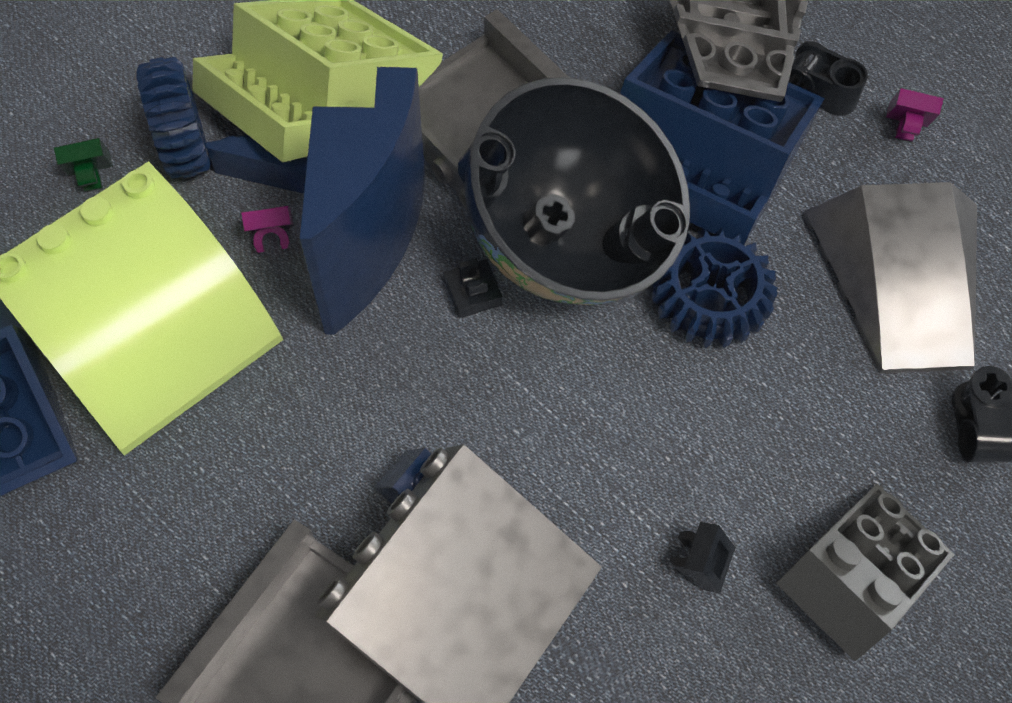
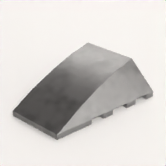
M670 0L697 86L778 102L783 100L795 57L793 55L794 48L799 41L801 33L799 29L801 20L806 13L808 1Z
M951 182L861 185L804 212L803 218L808 228L814 229L820 241L818 248L825 263L830 261L839 280L837 287L843 299L849 300L856 314L854 322L879 373L969 370L975 366L976 203Z

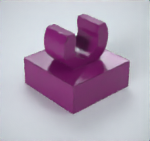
M900 88L889 102L886 118L899 120L895 138L912 142L914 136L920 134L922 126L928 127L940 115L944 98Z
M282 206L241 213L244 231H257L254 235L253 244L258 253L265 252L263 240L271 232L279 236L282 249L289 248L290 237L282 227L293 225L291 207Z

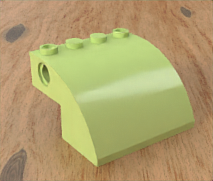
M149 161L136 170L129 172L125 177L94 197L87 199L83 204L52 224L45 226L38 233L7 253L0 255V299L124 456L283 341L272 318L230 256L187 202Z

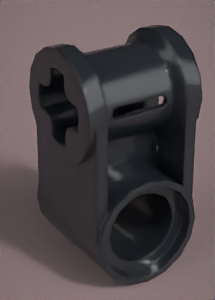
M814 41L802 43L795 52L796 59L793 62L788 82L825 98L821 108L828 113L836 116L851 114L856 109L868 78L867 69L860 62L833 52L820 43ZM811 54H813L814 57H813L812 60L809 62V60H810V59H809V56H810ZM802 77V83L798 85L797 83Z
M981 367L972 374L969 381L959 385L952 394V405L958 429L959 451L966 462H1012V378L998 367Z

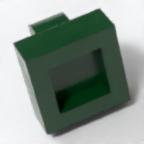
M100 138L54 147L57 165L68 176L75 175L78 186H83L84 192L103 189L99 170L113 167L109 149Z

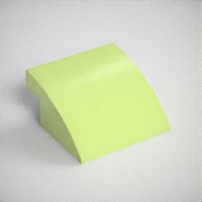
M268 0L234 3L232 54L193 58L192 91L281 162H287L308 156L313 106L374 108L377 67L417 68L418 84L420 87L441 64L443 53L354 0Z

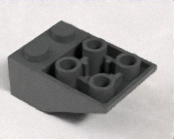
M877 483L776 584L856 661L897 625L955 554L943 544L942 540L934 532L926 529L914 518L896 497L888 494Z

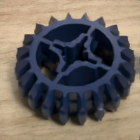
M174 56L150 59V62L139 64L136 78L141 96L140 99L154 146L166 174L172 179L181 177L185 179L208 171L211 161L206 148V138L183 63Z
M703 227L698 231L696 238L687 232L684 245L673 265L659 280L651 284L652 288H654L651 296L652 304L660 305L658 309L659 319L672 318L669 325L671 333L681 328L687 331L685 334L687 343L692 341L695 336L702 338L705 348L711 346L713 339H717L723 348L729 346L733 338L742 344L743 341L748 339L750 332L756 334L762 329L764 321L769 319L774 309L773 303L777 297L778 289L773 285L776 280V271L766 269L769 264L768 255L755 256L757 251L756 242L745 246L741 244L740 233L730 239L725 237L721 227L716 231L715 236H710ZM688 269L692 275L691 282L688 288L682 290L678 276ZM743 285L747 293L748 302L741 307L736 300L738 297L736 291L738 287Z

